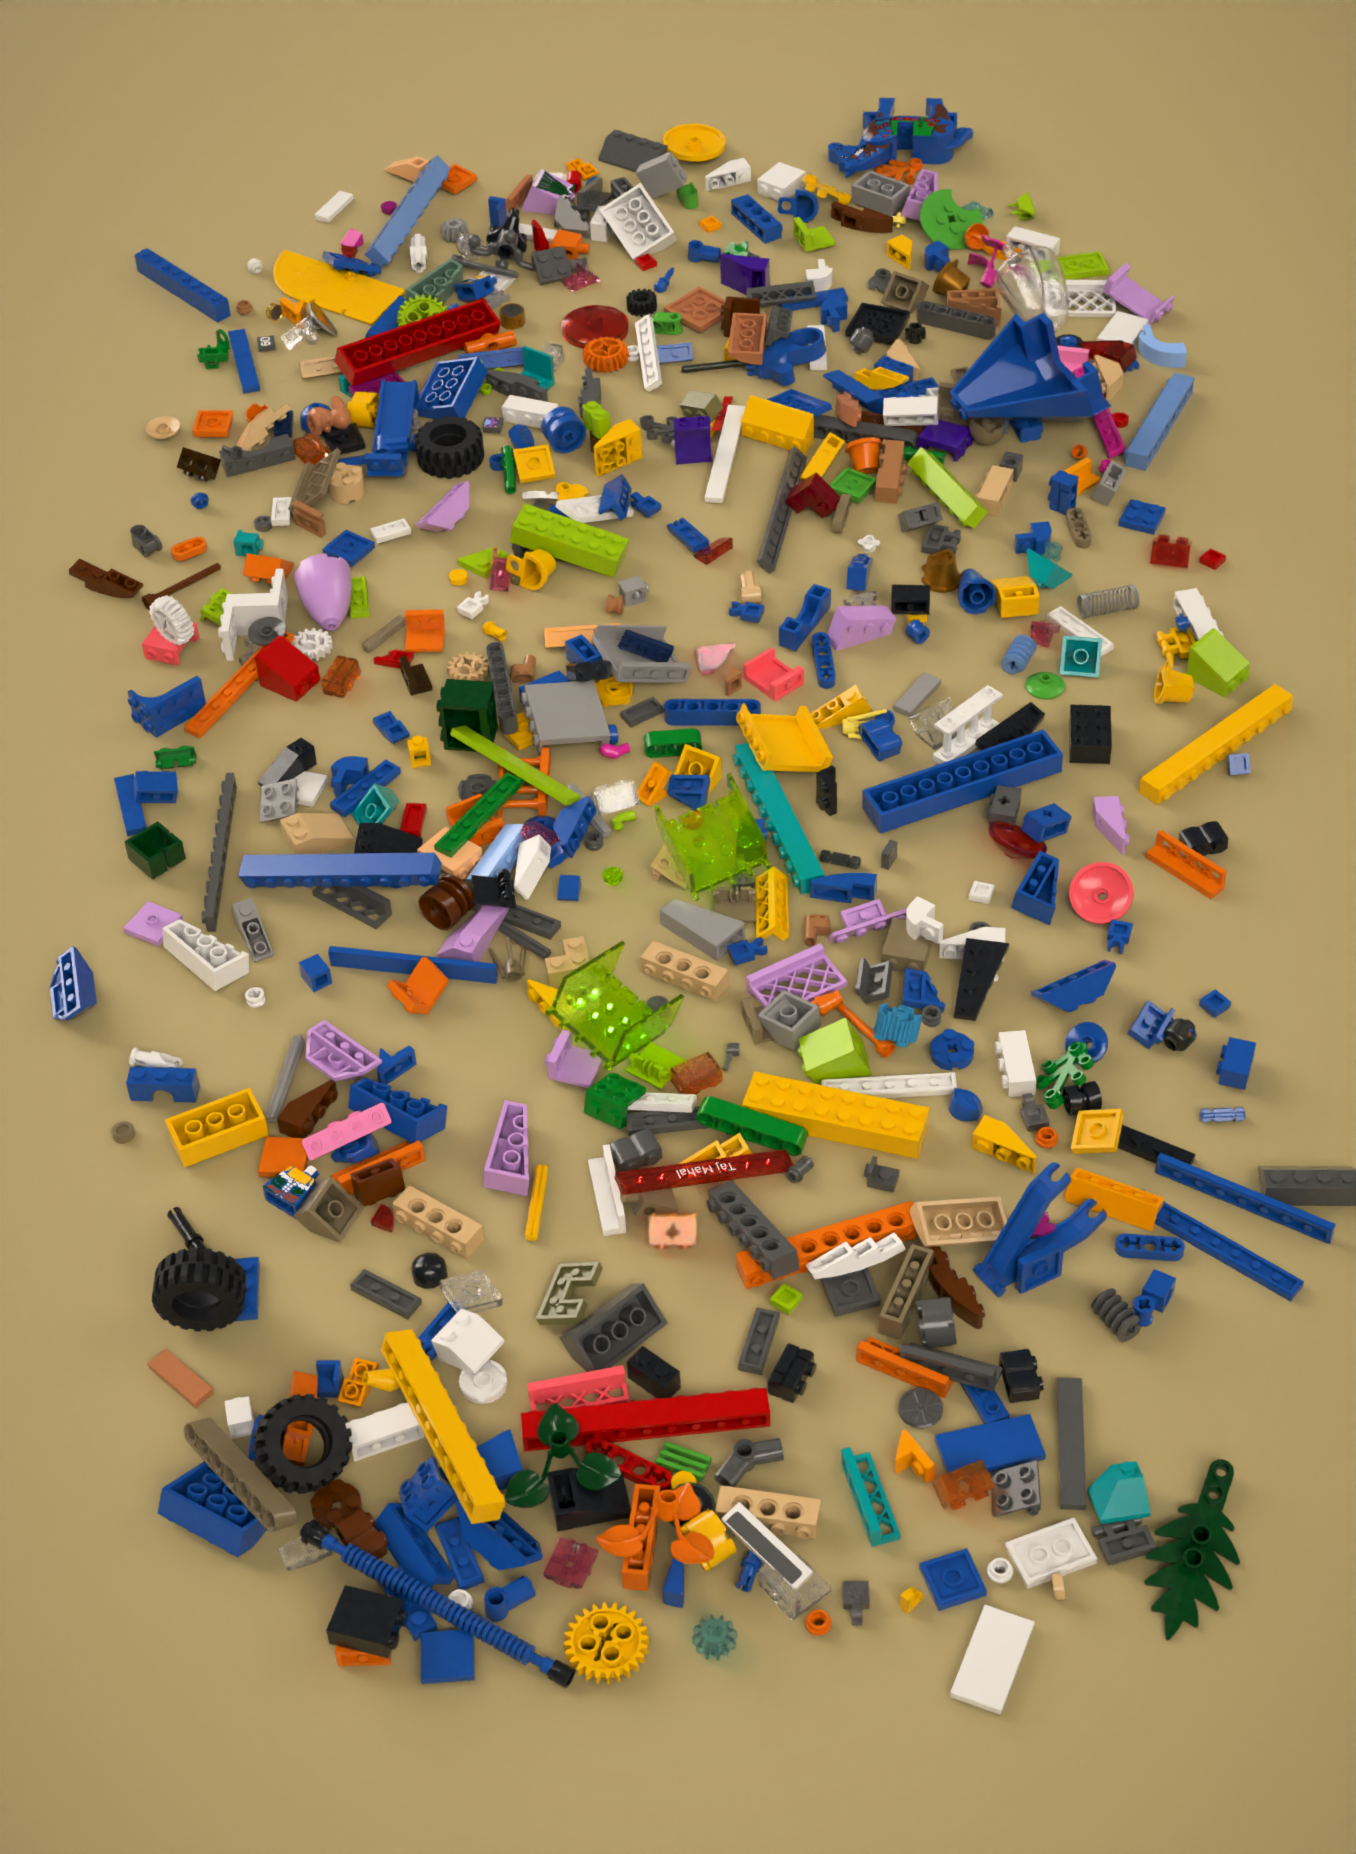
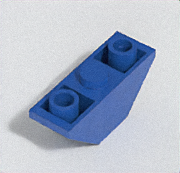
M588 796L562 809L553 824V828L570 858H573L576 850L579 848L580 842L596 814L597 808Z

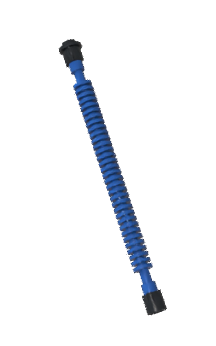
M315 1519L311 1522H306L301 1528L300 1536H302V1543H309L321 1550L324 1548L329 1552L334 1551L340 1554L341 1562L346 1563L350 1567L352 1566L355 1570L380 1582V1584L385 1585L387 1588H391L392 1591L408 1598V1600L413 1601L415 1604H419L422 1608L430 1610L431 1613H436L438 1617L453 1623L454 1626H458L461 1630L464 1629L465 1632L470 1633V1635L475 1636L479 1640L481 1639L484 1643L487 1642L488 1645L498 1649L500 1652H504L507 1656L510 1655L511 1658L521 1662L523 1665L531 1662L539 1667V1671L548 1675V1678L558 1685L567 1688L572 1682L576 1673V1669L557 1659L554 1661L549 1657L544 1658L536 1654L535 1646L530 1645L526 1641L524 1642L521 1638L518 1639L517 1636L507 1632L505 1629H501L498 1625L495 1626L494 1623L484 1619L482 1616H478V1614L473 1613L469 1609L467 1610L466 1607H461L459 1603L444 1597L443 1594H439L436 1590L433 1591L427 1585L416 1581V1579L411 1578L407 1574L405 1575L404 1572L377 1559V1557L372 1556L370 1553H366L363 1549L355 1547L354 1544L350 1543L348 1546L338 1542V1538L329 1534V1531L320 1526L319 1522Z

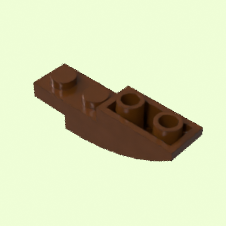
M836 201L831 204V218L840 221L842 227L871 233L893 232V217L868 208L859 210Z
M80 558L69 569V575L84 581L85 588L112 597L131 598L143 587V583L112 568L107 572Z
M940 1246L929 1247V1249L934 1250L933 1265L929 1266V1282L939 1298H951L952 1310L957 1317L976 1329L982 1328L985 1311L981 1303L978 1304L974 1287L972 1285L969 1286L965 1277L958 1279L956 1271L954 1269L951 1270L947 1253L945 1251L942 1252Z

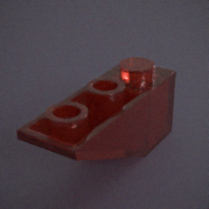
M1122 340L1082 341L1080 343L1082 348L1089 349L1090 359L1094 360V355L1118 362L1122 371H1125L1137 359L1134 345Z

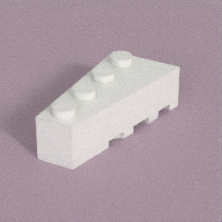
M180 919L162 928L164 948L214 991L250 973L248 953L244 951L240 953L234 950V946L228 943L224 945L218 942L216 937L204 935L200 929Z

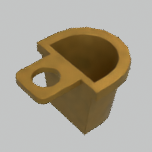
M959 260L949 261L941 269L932 288L935 294L941 293L947 296V291L968 290L971 278L957 268Z
M948 548L929 555L927 563L921 567V570L924 572L921 582L924 585H930V590L938 593H947L957 589L960 582V573L957 570L954 553Z

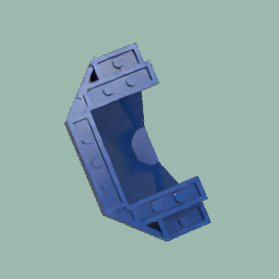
M1044 312L1026 322L1016 313L950 391L952 398L950 404L954 410H958L963 420L993 419L1081 422L1111 407L1110 403L1102 395L1098 370L1089 360L1082 364L1084 375L1076 378L1060 361L1053 322Z

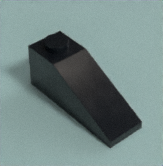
M299 738L286 746L260 778L258 785L262 787L294 779L304 771L315 766L317 761L314 745L303 738Z

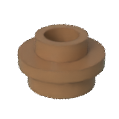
M248 300L237 302V313L247 315L253 310L252 304Z

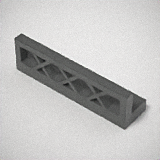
M813 281L747 288L746 298L759 299L760 307L816 300V292Z
M773 305L765 338L766 345H772L774 335L788 339L793 310Z
M317 886L312 891L313 896L374 929H377L392 915L390 900L367 887L332 886L329 889L333 890V893L324 894L322 892L327 887ZM346 897L349 899L348 902L337 901V898ZM362 906L365 910L355 911L352 907ZM377 914L380 916L375 921L368 918V915Z

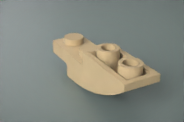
M288 404L279 407L274 412L270 407L260 412L244 429L236 446L241 447L245 451H252L251 447L253 445L259 446L266 441L264 437L269 434L267 430L274 426L273 422L276 420L281 421L287 417L286 413L291 410Z

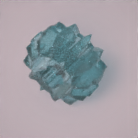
M711 1614L710 1620L701 1618L700 1625H695L692 1639L698 1655L705 1653L707 1660L711 1656H715L716 1660L719 1661L721 1654L728 1657L730 1650H735L737 1631L733 1629L731 1621L725 1622L723 1615L719 1619H715Z

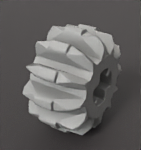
M449 218L448 221H443L441 225L443 240L453 243L466 240L468 236L466 221L461 218Z

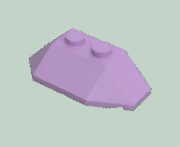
M464 481L455 484L415 524L417 528L434 532L443 530L447 532L455 527L454 523L464 518V513L469 509V482Z
M326 1020L321 1021L307 1031L306 1061L333 1081L355 1080L382 1064L380 1058Z

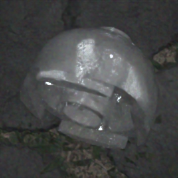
M462 231L456 242L457 250L462 255V258L475 262L483 259L485 256L472 254L469 251L468 238L472 234ZM481 240L480 245L476 248L487 250L488 244Z

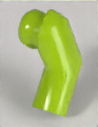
M630 810L617 814L611 820L613 830L620 831L624 828V822L636 820L635 811Z

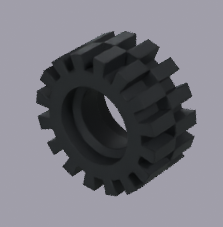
M639 288L637 291L632 290V293L629 292L626 296L627 310L631 315L635 314L637 317L638 315L643 317V315L647 316L649 313L652 315L656 312L657 296L654 291L651 292L650 289L646 291L645 288L640 290Z

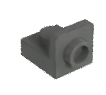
M873 1156L871 1163H867L864 1170V1177H867V1187L894 1193L900 1169L877 1165V1157Z

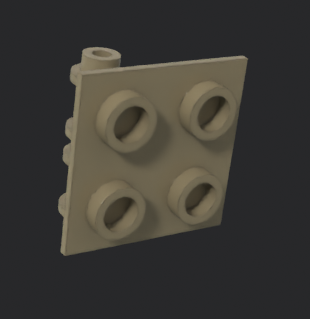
M730 886V891H728V887L713 889V912L742 922H756L755 888H751V886L740 887V891L738 886H736V891H732V886Z

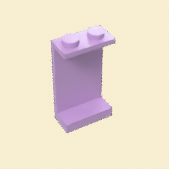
M1125 263L1108 278L1103 292L1137 316L1149 319L1150 325L1156 321L1159 322L1164 314L1169 313L1173 308L1172 302L1175 297L1172 295L1165 302L1158 299L1127 277L1131 266Z

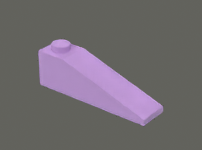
M488 905L480 907L446 938L437 953V957L480 962L510 908Z

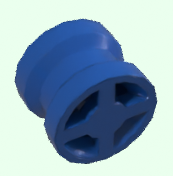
M919 620L910 622L905 631L906 635L913 638V641L917 644L925 642L930 635V629L923 626Z

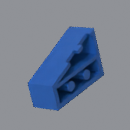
M1039 851L1016 891L1011 906L1012 909L1050 925L1056 905L1058 858Z

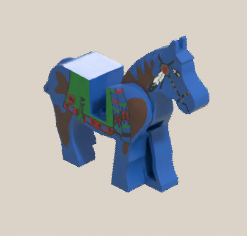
M879 98L878 112H863V128L865 130L858 146H844L837 142L829 144L828 161L838 165L839 171L845 173L846 178L856 171L868 170L882 164H889L890 160H897V150H913L912 158L921 159L923 164H944L953 158L955 148L964 145L973 138V129L968 127L957 129V112H948L943 105L942 98H926V115L928 117L893 116L895 98Z

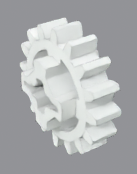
M312 628L311 631L305 629L303 633L299 631L298 636H294L295 640L291 643L309 659L315 658L317 661L319 657L325 658V653L330 654V649H333L331 635L327 631L323 632L322 629L315 631V628Z

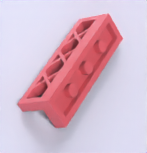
M623 1365L527 1383L531 1411L536 1410L535 1404L547 1403L552 1406L556 1402L564 1409L581 1405L593 1406L630 1401ZM622 1388L623 1396L613 1398L608 1395L611 1390ZM594 1393L599 1396L594 1402L584 1400L588 1394ZM567 1398L575 1401L572 1406L568 1407L560 1403L563 1399Z

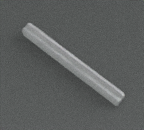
M302 1035L293 1036L265 1115V1119L269 1123L277 1122V1117L281 1113L305 1044V1039L302 1038Z

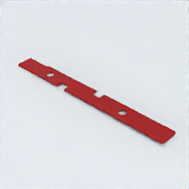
M733 396L724 397L722 402L723 408L718 413L721 415H717L711 431L721 430L727 411L726 408L731 404Z

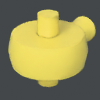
M899 212L897 216H892L893 224H896V228H900V225H905L906 217L900 216L901 213Z

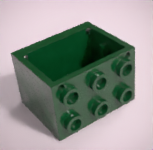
M446 679L445 686L441 687V699L437 700L436 706L437 712H440L438 725L442 727L440 740L444 742V750L477 752L450 735L452 728L467 726L494 743L498 729L494 683Z

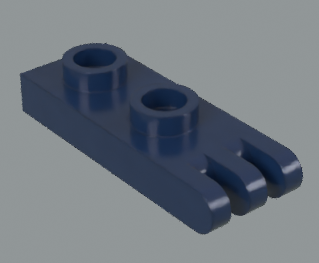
M625 630L624 636H622L621 642L618 644V647L622 650L656 662H668L674 650L673 645L630 630Z

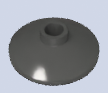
M276 617L258 619L248 629L250 641L261 646L269 645L279 635L284 637L286 633L285 623Z

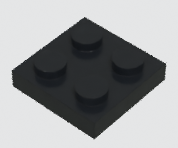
M356 423L349 424V427L345 430L332 428L329 433L322 432V437L330 453L337 448L341 451L340 455L366 448Z

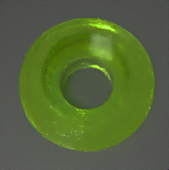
M609 867L602 873L603 880L609 886H616L623 879V871L617 867Z

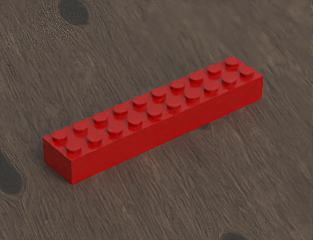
M482 298L338 347L335 363L350 385L355 386L464 348V343L481 339L486 333L496 335L499 332L501 322L485 299Z

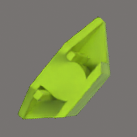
M1027 192L1017 199V203L1009 204V207L1017 206L1016 211H1011V214H1017L1019 220L1034 219L1035 208Z

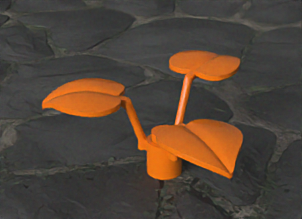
M690 1483L674 1490H663L658 1494L657 1507L653 1508L652 1515L641 1535H639V1531L635 1527L622 1524L613 1526L601 1535L596 1536L597 1543L606 1552L614 1556L631 1557L637 1555L643 1549L641 1541L646 1538L658 1515L664 1522L674 1520L679 1539L672 1542L671 1554L676 1560L687 1564L708 1562L714 1557L713 1545L706 1536L698 1532H689L685 1536L681 1533L679 1519L690 1520L698 1516L701 1511L700 1501Z

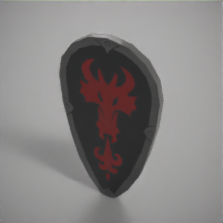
M310 302L309 311L311 317L308 323L317 330L324 328L335 336L337 331L331 321L316 303Z

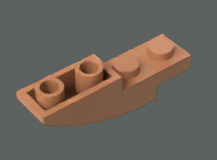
M845 390L844 394H837L835 407L837 417L846 424L857 427V421H861L862 413L861 406H858V400H854V397Z

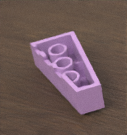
M505 1100L484 1168L483 1187L528 1196L527 1105Z

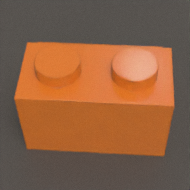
M247 553L243 575L249 577V581L260 582V579L267 580V584H272V577H275L276 569H284L286 581L294 567V563L280 558Z

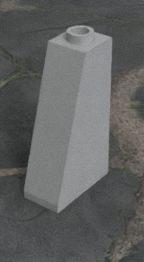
M673 899L668 904H665L660 910L662 926L716 961L728 953L727 945L745 939V923L740 920L677 899Z

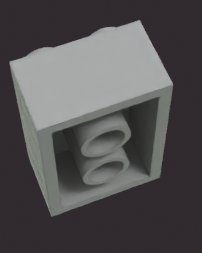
M870 170L851 185L852 203L891 217L904 207L910 194L909 184Z

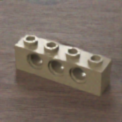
M911 1244L879 1315L880 1334L902 1340L917 1306L916 1301L920 1299L928 1281L929 1266H932L934 1261V1250Z

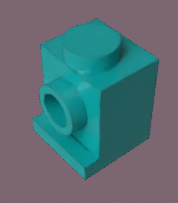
M238 530L233 541L236 556H246L247 553L258 555L264 546V541L259 538V534L244 533L242 530Z

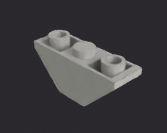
M560 195L555 213L558 227L562 230L581 234L583 238H590L589 224L586 221L583 222L580 213L571 208L573 207L571 202Z

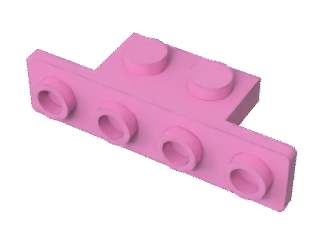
M380 1103L365 1111L353 1112L348 1115L347 1119L341 1122L337 1120L328 1124V1128L303 1139L302 1144L309 1160H314L391 1124L392 1120L385 1104Z

